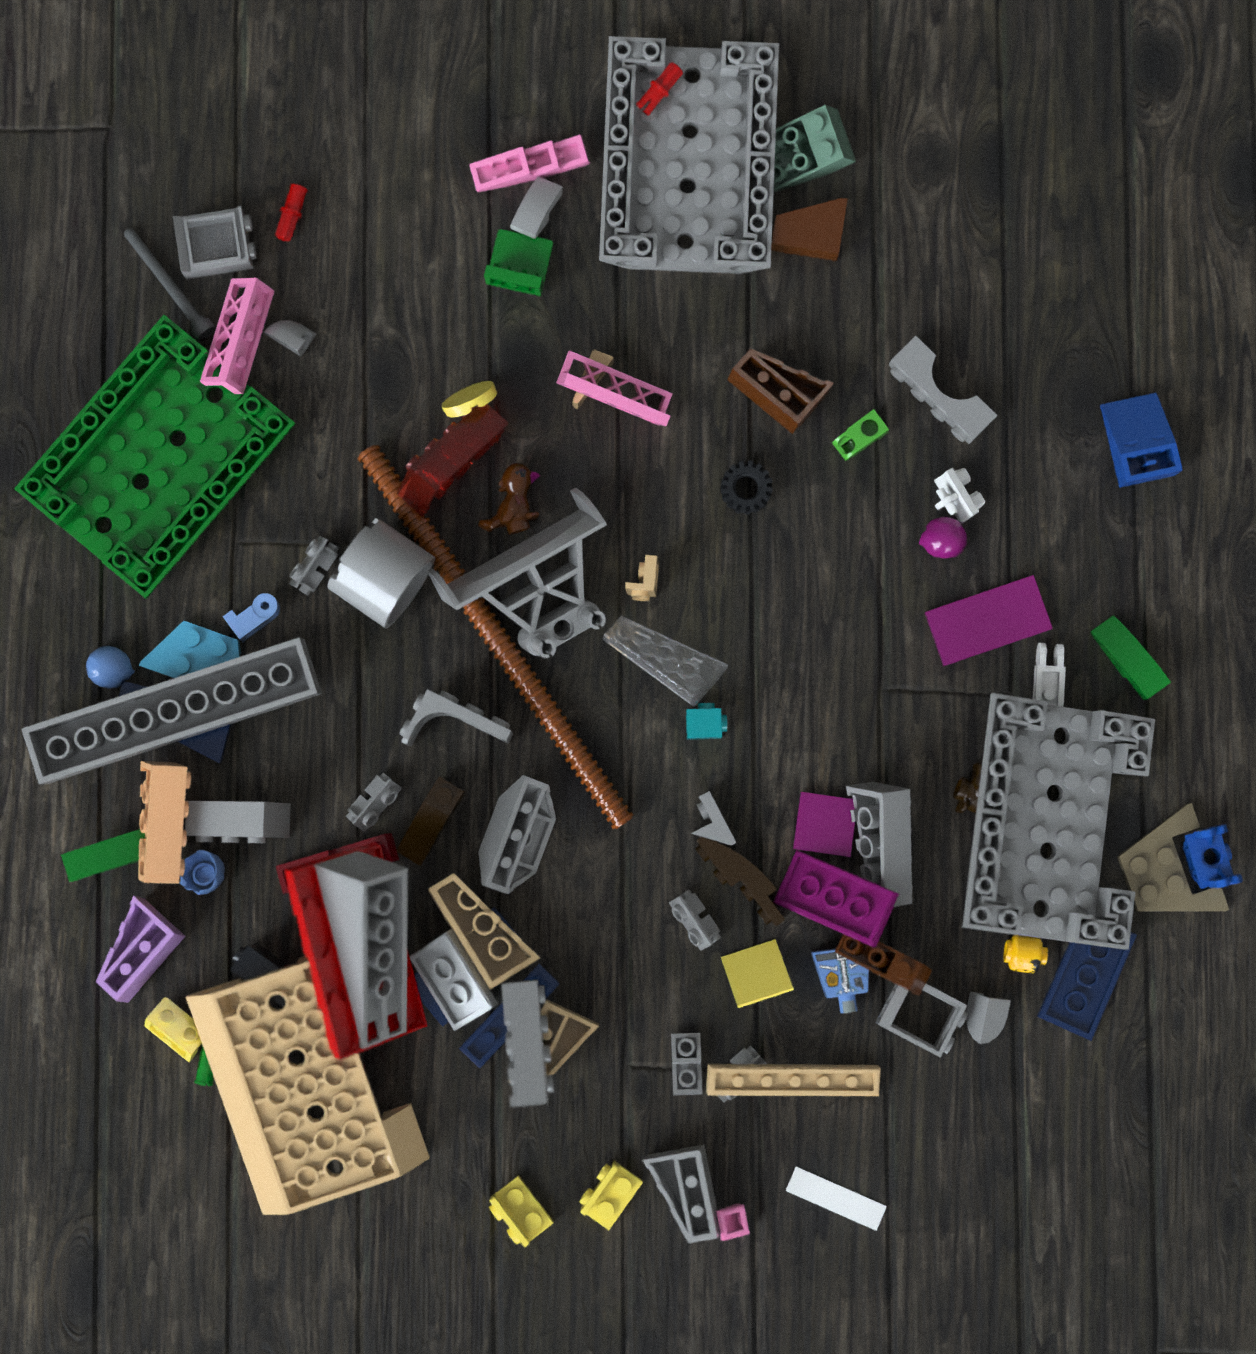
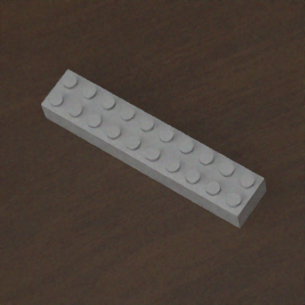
M299 637L22 728V733L38 783L50 784L321 695L322 691L305 639Z

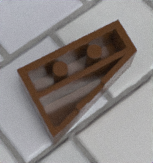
M750 348L732 368L727 380L793 434L826 397L834 383L808 375L809 372L802 369L799 371L783 364L784 362Z

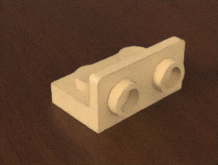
M645 555V562L639 563V583L626 582L625 589L627 594L632 596V600L649 601L650 597H656L659 571L657 556Z

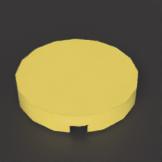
M483 381L468 386L447 398L442 403V409L451 418L466 415L476 405L483 407L491 402L497 395L496 387L492 381Z

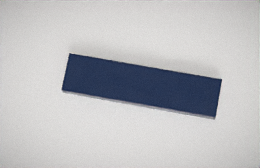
M540 963L523 980L538 979L539 986L544 985L546 998L560 984ZM503 1002L459 1048L479 1069L506 1041L507 1026H505Z

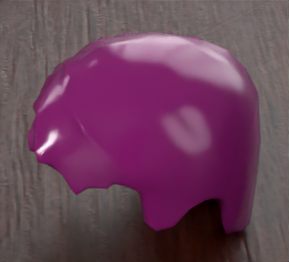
M939 517L926 525V531L922 533L919 545H922L930 555L936 558L957 557L964 551L967 545V534L963 525L958 520L951 517Z

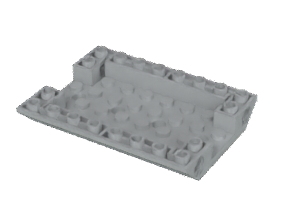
M609 36L599 261L626 269L736 274L770 268L779 43L722 41V48L714 49L666 47V39ZM669 63L677 64L682 69L683 75L669 90V96L667 98L664 97L651 112V115L647 116L643 113V110L648 106L649 101L641 110L638 109L635 103L650 88V82L652 80L655 81ZM688 71H696L700 75V79L696 83H689L685 80L684 75ZM691 125L697 129L698 134L694 138H686L682 134V129L685 126ZM685 180H689L695 184L696 189L692 193L687 194L680 190V184ZM687 235L691 237L694 242L692 247L688 249L679 247L677 240L681 236Z

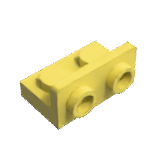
M167 997L162 999L145 1020L144 1026L188 1062L197 1054L202 1042L194 1019Z
M615 1160L611 1166L608 1164L604 1165L596 1177L600 1182L594 1190L588 1188L579 1201L583 1205L580 1212L584 1215L587 1214L607 1230H610L643 1183L640 1178Z
M519 1175L490 1197L489 1201L492 1205L489 1206V1209L497 1220L503 1219L510 1227L507 1233L516 1244L521 1242L526 1247L530 1244L531 1240L554 1223Z

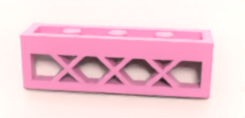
M258 278L231 279L200 380L205 386H224L234 394H244L274 294V290ZM239 287H245L244 294L239 299H236ZM237 312L236 320L229 325L230 317ZM229 338L228 346L221 351L222 343ZM221 364L219 376L212 377L214 369Z
M568 351L556 382L557 384L656 425L667 426L670 415L665 414L672 393L582 355ZM573 360L583 363L587 375L579 378L569 374ZM589 366H591V367H593V368H596V369H598V370H595V371L591 372V369H590ZM601 372L608 373L612 385L607 388L600 387L596 384L594 376ZM615 377L622 379V381L617 383ZM628 382L634 384L638 396L631 399L622 396L619 386ZM641 388H644L648 391L642 393ZM652 393L663 396L658 410L648 407L644 397Z

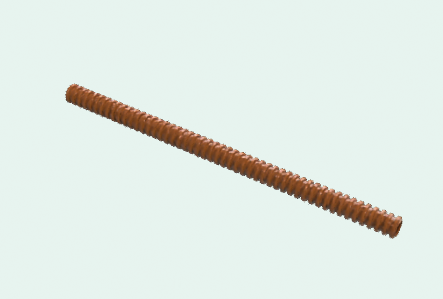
M372 445L361 452L358 461L363 462V468L369 470L368 475L374 477V484H378V490L384 492L383 497L389 499L388 504L394 506V513H398V519L404 521L403 526L409 528L408 533L414 535V542H418V546L435 557L433 569L439 572V575L445 580L446 584L463 576L466 571L460 569L461 564L459 561L455 562V555L450 554L451 549L444 546L446 542L444 539L440 540V533H435V526L430 525L431 520L424 517L426 513L424 510L420 511V504H415V497L409 495L410 490L408 488H404L406 484L404 481L400 482L399 479L401 477L399 474L394 473L396 471L395 468L389 466L390 461L388 459H384L386 455L384 452L379 451L381 449L379 445ZM479 597L463 606L462 608L465 609L463 613L469 615L470 618L468 620L470 623L474 622L475 625L473 627L475 630L480 631V637L485 638V645H490V652L494 651V658L500 660L499 665L501 667H505V674L509 673L510 681L516 683L514 687L521 690L519 694L525 696V703H530V710H534L536 712L534 716L541 719L539 723L541 726L545 725V732H550V739L556 741V748H561V755L565 754L567 757L565 761L572 764L570 768L576 770V777H581V784L587 786L585 790L592 793L591 798L592 800L596 799V806H601L603 809L601 813L606 814L607 822L611 821L613 824L611 826L612 829H618L631 820L634 814L627 811L629 807L623 805V798H618V791L612 789V782H607V775L603 776L601 773L603 769H598L596 766L598 762L592 760V753H587V746L581 744L583 740L576 737L578 733L576 730L572 731V724H567V717L560 714L562 710L556 708V701H551V694H547L545 692L547 688L540 685L542 681L536 679V672H531V665H527L525 663L527 659L520 656L522 652L520 649L516 650L515 642L511 643V636L505 634V627H500V620L496 621V614L490 612L491 607L489 605H485L486 600Z

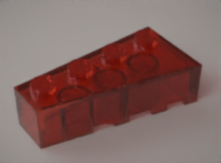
M488 404L483 407L476 406L471 408L472 411L461 416L462 420L458 424L452 422L443 432L444 436L440 440L434 438L426 446L425 453L421 457L415 455L406 465L408 471L397 495L422 517L429 511V506L434 497L440 500L447 493V489L455 480L454 476L459 480L473 464L471 459L473 458L477 462L502 437L509 423Z

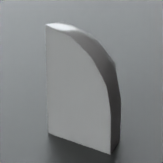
M283 320L268 326L263 334L302 357L317 333L297 322Z
M970 992L966 1022L968 1031L975 1041L980 1044L989 1043L1000 1034L1008 1017L1011 1000L1001 997L992 998L984 996L983 993Z

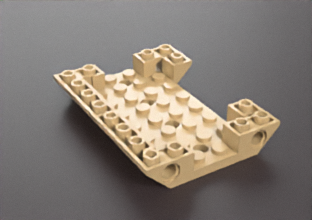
M307 956L299 958L296 964L245 981L243 978H238L186 996L263 1215H288L401 1177L430 1159L412 1104L409 1103L383 1112L382 1117L360 1053L342 1060L333 1057V1052L328 1046L322 1011L318 1009ZM272 995H282L286 1000V1005L281 1009L273 1008L269 1003V998ZM292 1050H300L305 1055V1061L301 1064H294L290 1061L288 1055ZM312 1105H319L324 1109L325 1114L319 1119H314L308 1114V1108ZM331 1160H339L342 1162L344 1169L340 1173H332L328 1170L327 1163Z

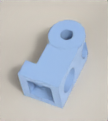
M262 593L254 599L251 606L239 615L231 610L223 618L237 637L244 642L279 615L280 605L271 594Z

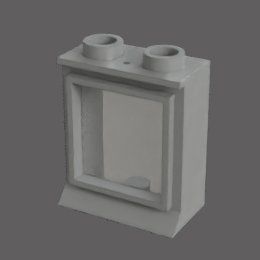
M241 206L234 209L190 216H173L180 270L186 279L254 269L252 260L257 259L254 242L249 241L248 232L253 231L250 215H245Z

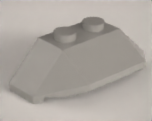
M522 775L498 798L478 851L481 883L483 886L509 894L514 890L513 888L521 885L537 872L556 821L548 784Z

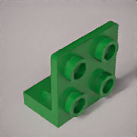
M499 229L490 265H486L484 273L486 284L541 296L553 241L538 237L534 239L521 233Z

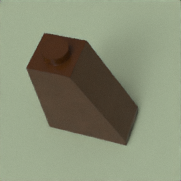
M839 198L776 215L774 224H772L771 251L837 261L848 199Z

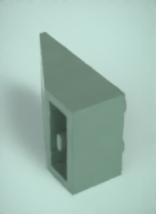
M824 105L776 129L773 193L831 174L856 162L838 109Z

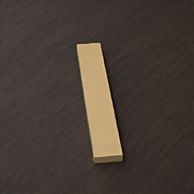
M708 1064L706 1093L708 1095L879 1096L881 1067L878 1065Z

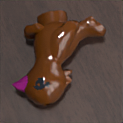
M513 463L508 466L498 483L501 486L499 492L506 491L507 496L501 502L497 514L490 519L479 520L478 526L488 533L499 527H506L509 535L530 529L529 522L534 521L540 515L535 511L530 512L527 491L540 475L537 472L530 471L528 467L521 463Z

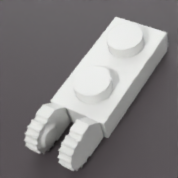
M1039 643L1036 648L1037 665L1034 668L1033 700L1046 701L1049 705L1064 707L1066 667H1064L1063 644L1055 645L1053 651L1054 666H1047L1046 644Z

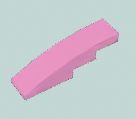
M577 135L556 143L548 141L527 149L520 147L469 165L477 192L533 181L538 176L544 178L588 165L590 162L583 137Z

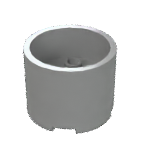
M375 518L372 522L375 525L371 529L365 526L342 555L341 563L338 567L339 574L338 576L333 574L330 577L328 589L387 629L402 615L415 598L429 575L427 571L433 568L435 557L381 519Z

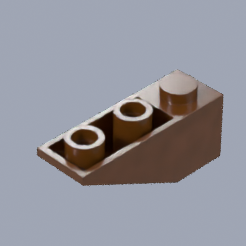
M843 934L835 950V953L917 996H920L932 972L924 964L879 941L876 948Z

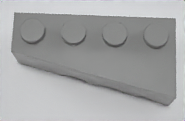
M877 782L846 786L847 795L853 797L855 810H850L852 822L857 821L860 837L855 841L857 851L860 852L864 860V864L860 866L862 878L898 893L899 896L894 907L912 904L910 789Z
M538 979L502 983L504 1022L505 1026H507L506 1049L508 1056H510L508 1075L513 1089V1096H510L511 1107L547 1104L549 1093L554 1092L553 1075H547L546 1063H551L550 1045H544L543 1033H549L547 1015L541 1014V1004L546 1003L544 985L539 986Z

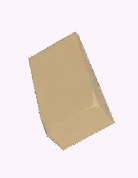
M597 350L592 351L589 358L608 367H611L614 362V357ZM589 366L590 369H591V372H593V371H595V370H598V369H596V368H593V367ZM601 372L594 376L596 384H598L602 377L606 374L605 372ZM576 392L573 399L574 408L578 409L588 396Z

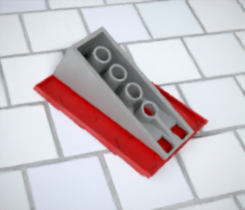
M372 842L343 851L342 853L339 852L285 869L293 913L298 919L304 953L309 960L318 1009L322 1011L328 1046L333 1052V1057L342 1060L427 1027L407 948L408 868L384 860L381 844Z

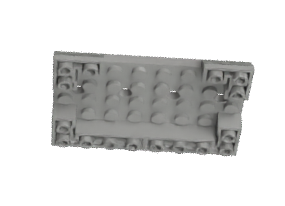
M991 693L962 927L1129 950L1135 892L1099 887L1112 773L1149 776L1155 719L1102 710L1086 711L1049 705L1046 701ZM1057 728H1061L1065 732V740L1062 744H1058L1054 739V732ZM1051 785L1056 786L1059 792L1058 798L1055 801H1051L1047 796V790ZM1046 842L1052 848L1051 856L1047 859L1043 858L1040 853L1041 846ZM1038 900H1041L1045 905V911L1040 917L1036 916L1033 911L1034 904Z

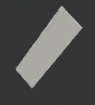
M795 1167L786 1189L789 1193L876 1231L887 1207L798 1167Z

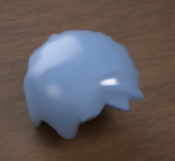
M112 646L97 648L89 655L86 662L88 677L94 684L103 688H118L124 680L130 679L131 675L135 672L127 654Z
M197 850L194 854L184 859L185 871L184 875L180 876V885L184 886L186 890H194L197 895L208 894L215 891L225 879L224 863L218 855L206 850Z

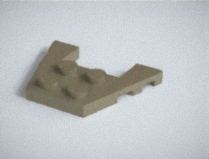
M1192 803L1182 806L1180 810L1165 819L1159 826L1117 856L1128 890L1135 892L1134 907L1136 911L1229 910L1222 887L1208 888L1193 894L1191 893L1172 837L1200 828Z

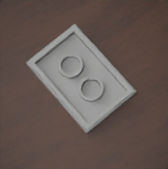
M453 929L409 956L454 1031L498 1005V1002Z

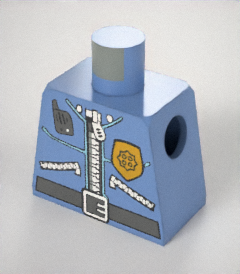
M836 948L811 952L825 997H838L840 1013L858 1011L855 994L868 992V970L835 953Z

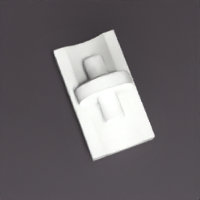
M951 468L934 480L939 488L936 493L941 499L935 507L937 510L946 507L950 516L955 514L961 524L979 512L978 509L985 504L981 493L976 491L969 495L964 486L971 480L965 468L955 471Z

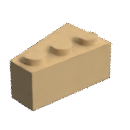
M547 999L541 1010V1014L547 1015L549 1033H543L544 1045H550L551 1063H546L547 1075H554L565 1061L599 1027V1023Z

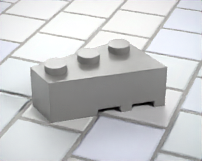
M188 801L189 813L188 817L185 818V830L187 836H196V842H213V837H222V842L239 843V837H248V843H265L266 838H290V803Z
M705 1145L648 1154L643 1159V1162L653 1175L659 1191L663 1193L671 1208L670 1211L688 1243L718 1238L720 1231L716 1216L717 1205Z

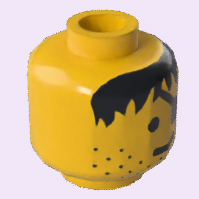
M1013 935L1011 940H1006L1003 961L1008 963L1011 970L1036 973L1040 965H1046L1048 948L1043 947L1041 938Z

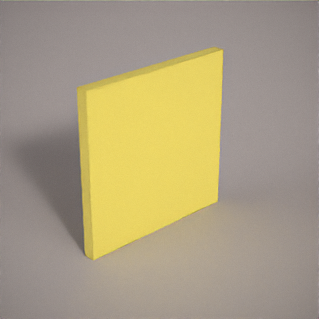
M776 939L721 957L738 1008L794 990Z

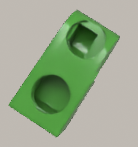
M873 409L837 437L832 444L844 460L847 461L876 440L888 434L889 429Z

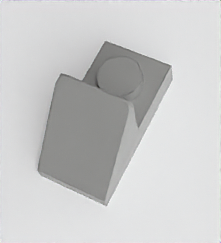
M710 791L699 796L698 798L701 802L696 805L703 819L709 818L711 823L691 834L726 845L735 844L736 841Z

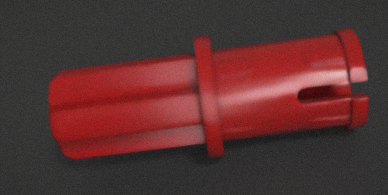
M673 62L669 63L655 81L652 80L650 82V88L635 103L638 109L641 110L649 101L643 113L650 116L664 97L667 98L669 96V90L683 75L682 69Z
M291 184L285 205L280 208L282 214L275 237L282 241L289 242L292 239L298 218H302L300 211L308 191L305 187Z

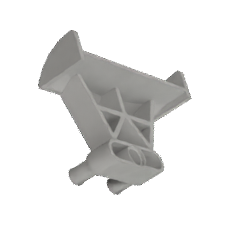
M574 488L570 492L579 508L578 511L448 584L433 568L427 572L442 601L458 610L482 596L522 627L518 634V643L523 649L534 656L549 658L548 653L553 656L557 646L590 627L600 629L598 625L603 627L606 623V617L603 612L599 611L597 605L584 598L582 539L607 524L589 498L582 491ZM568 547L569 563L541 578L535 566ZM523 572H526L531 582L527 587L500 602L488 593ZM569 578L570 594L553 588ZM544 592L568 600L565 604L539 618ZM527 602L522 620L512 610ZM563 620L562 629L559 632H555V624Z

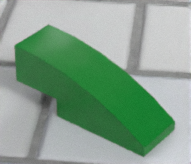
M1114 615L1090 631L1121 676L1128 679L1143 701L1149 699L1171 683L1146 649Z

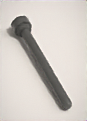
M132 228L126 229L124 232L126 239L189 319L192 328L191 332L198 341H203L215 332L216 326L209 318L198 314L135 230Z

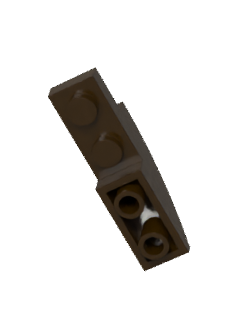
M703 837L696 840L699 846L695 850L704 862H707L709 859L717 868L713 871V874L722 885L728 883L732 887L741 881L743 885L739 889L749 902L753 899L760 906L757 913L766 925L772 922L776 927L785 920L768 897L777 889L755 865L734 850L716 841Z

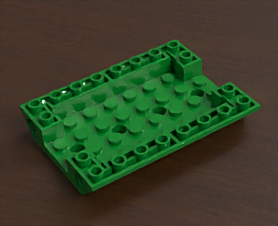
M163 315L14 488L55 524L67 531L98 557L104 565L145 599L150 596L296 424L247 384L244 394H234L224 386H205L200 380L209 351L166 315ZM221 364L214 369L212 377L219 376ZM213 389H221L223 391V398L218 403H212L208 399L209 392ZM176 432H184L186 434V441L181 446H174L171 442V438ZM140 475H147L149 478L148 486L143 490L136 489L135 479ZM103 518H109L112 522V527L107 533H100L97 528L98 522Z

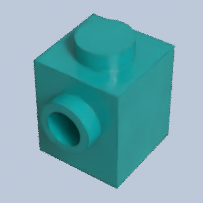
M715 703L697 704L698 709H686L687 740L721 739L722 732H727V715H721V708H715Z

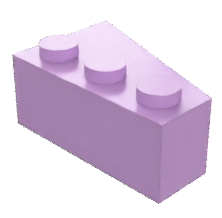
M133 896L130 902V910L125 921L120 925V932L113 948H110L96 980L116 1001L127 1003L185 938V935L146 899Z

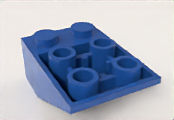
M1157 393L1100 405L1119 488L1172 477L1183 470L1175 438Z

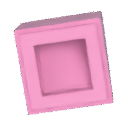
M733 1204L716 1211L721 1241L750 1234L743 1204Z

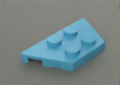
M183 621L140 661L139 666L172 678H177L240 657V641Z

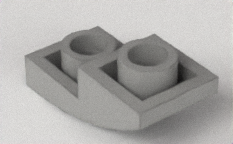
M538 176L522 200L511 223V229L536 239L549 221V212L562 196L563 186Z
M700 1033L671 1034L673 1096L702 1095Z

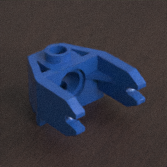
M1226 824L1215 825L1185 835L1183 852L1191 877L1198 883L1201 889L1206 887L1221 888L1243 881L1241 874H1233L1229 860L1232 859V853L1229 845L1224 843L1222 833L1228 832ZM1207 849H1211L1215 854V860L1210 865L1204 860V853Z

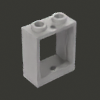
M895 984L875 1023L940 1058L943 1052L947 1054L955 1038L951 1037L955 1028H961L967 1018L968 1012L965 1011L967 1005L925 984L923 991L953 1006L935 1044L932 1045L892 1024L908 993V990Z

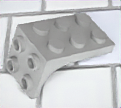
M428 689L425 694L420 693L413 705V709L416 712L411 721L408 719L405 721L400 731V735L403 736L401 742L411 747L420 729L426 722L439 716H451L508 744L514 733L509 730V723L493 716L492 720L483 717L485 713L483 710L469 703L464 708L457 704L459 700L455 696L442 690L438 695Z

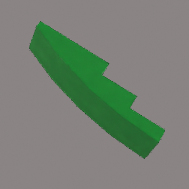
M139 829L61 854L69 882L139 862V840L141 838L145 839V833H141Z

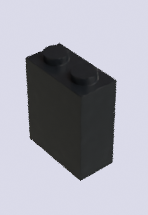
M256 943L241 947L232 958L235 964L231 971L244 980H248L289 965ZM275 994L270 997L280 1006L284 1007L286 1005V1000L282 995Z

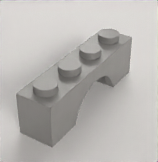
M915 336L889 363V366L892 368L890 370L891 374L898 381H905L912 388L910 390L912 395L920 402L925 401L932 408L931 413L940 422L945 420L953 428L951 432L959 441H966L970 444L997 417V414L978 396L959 400L944 395L935 385L932 376V366L936 355Z

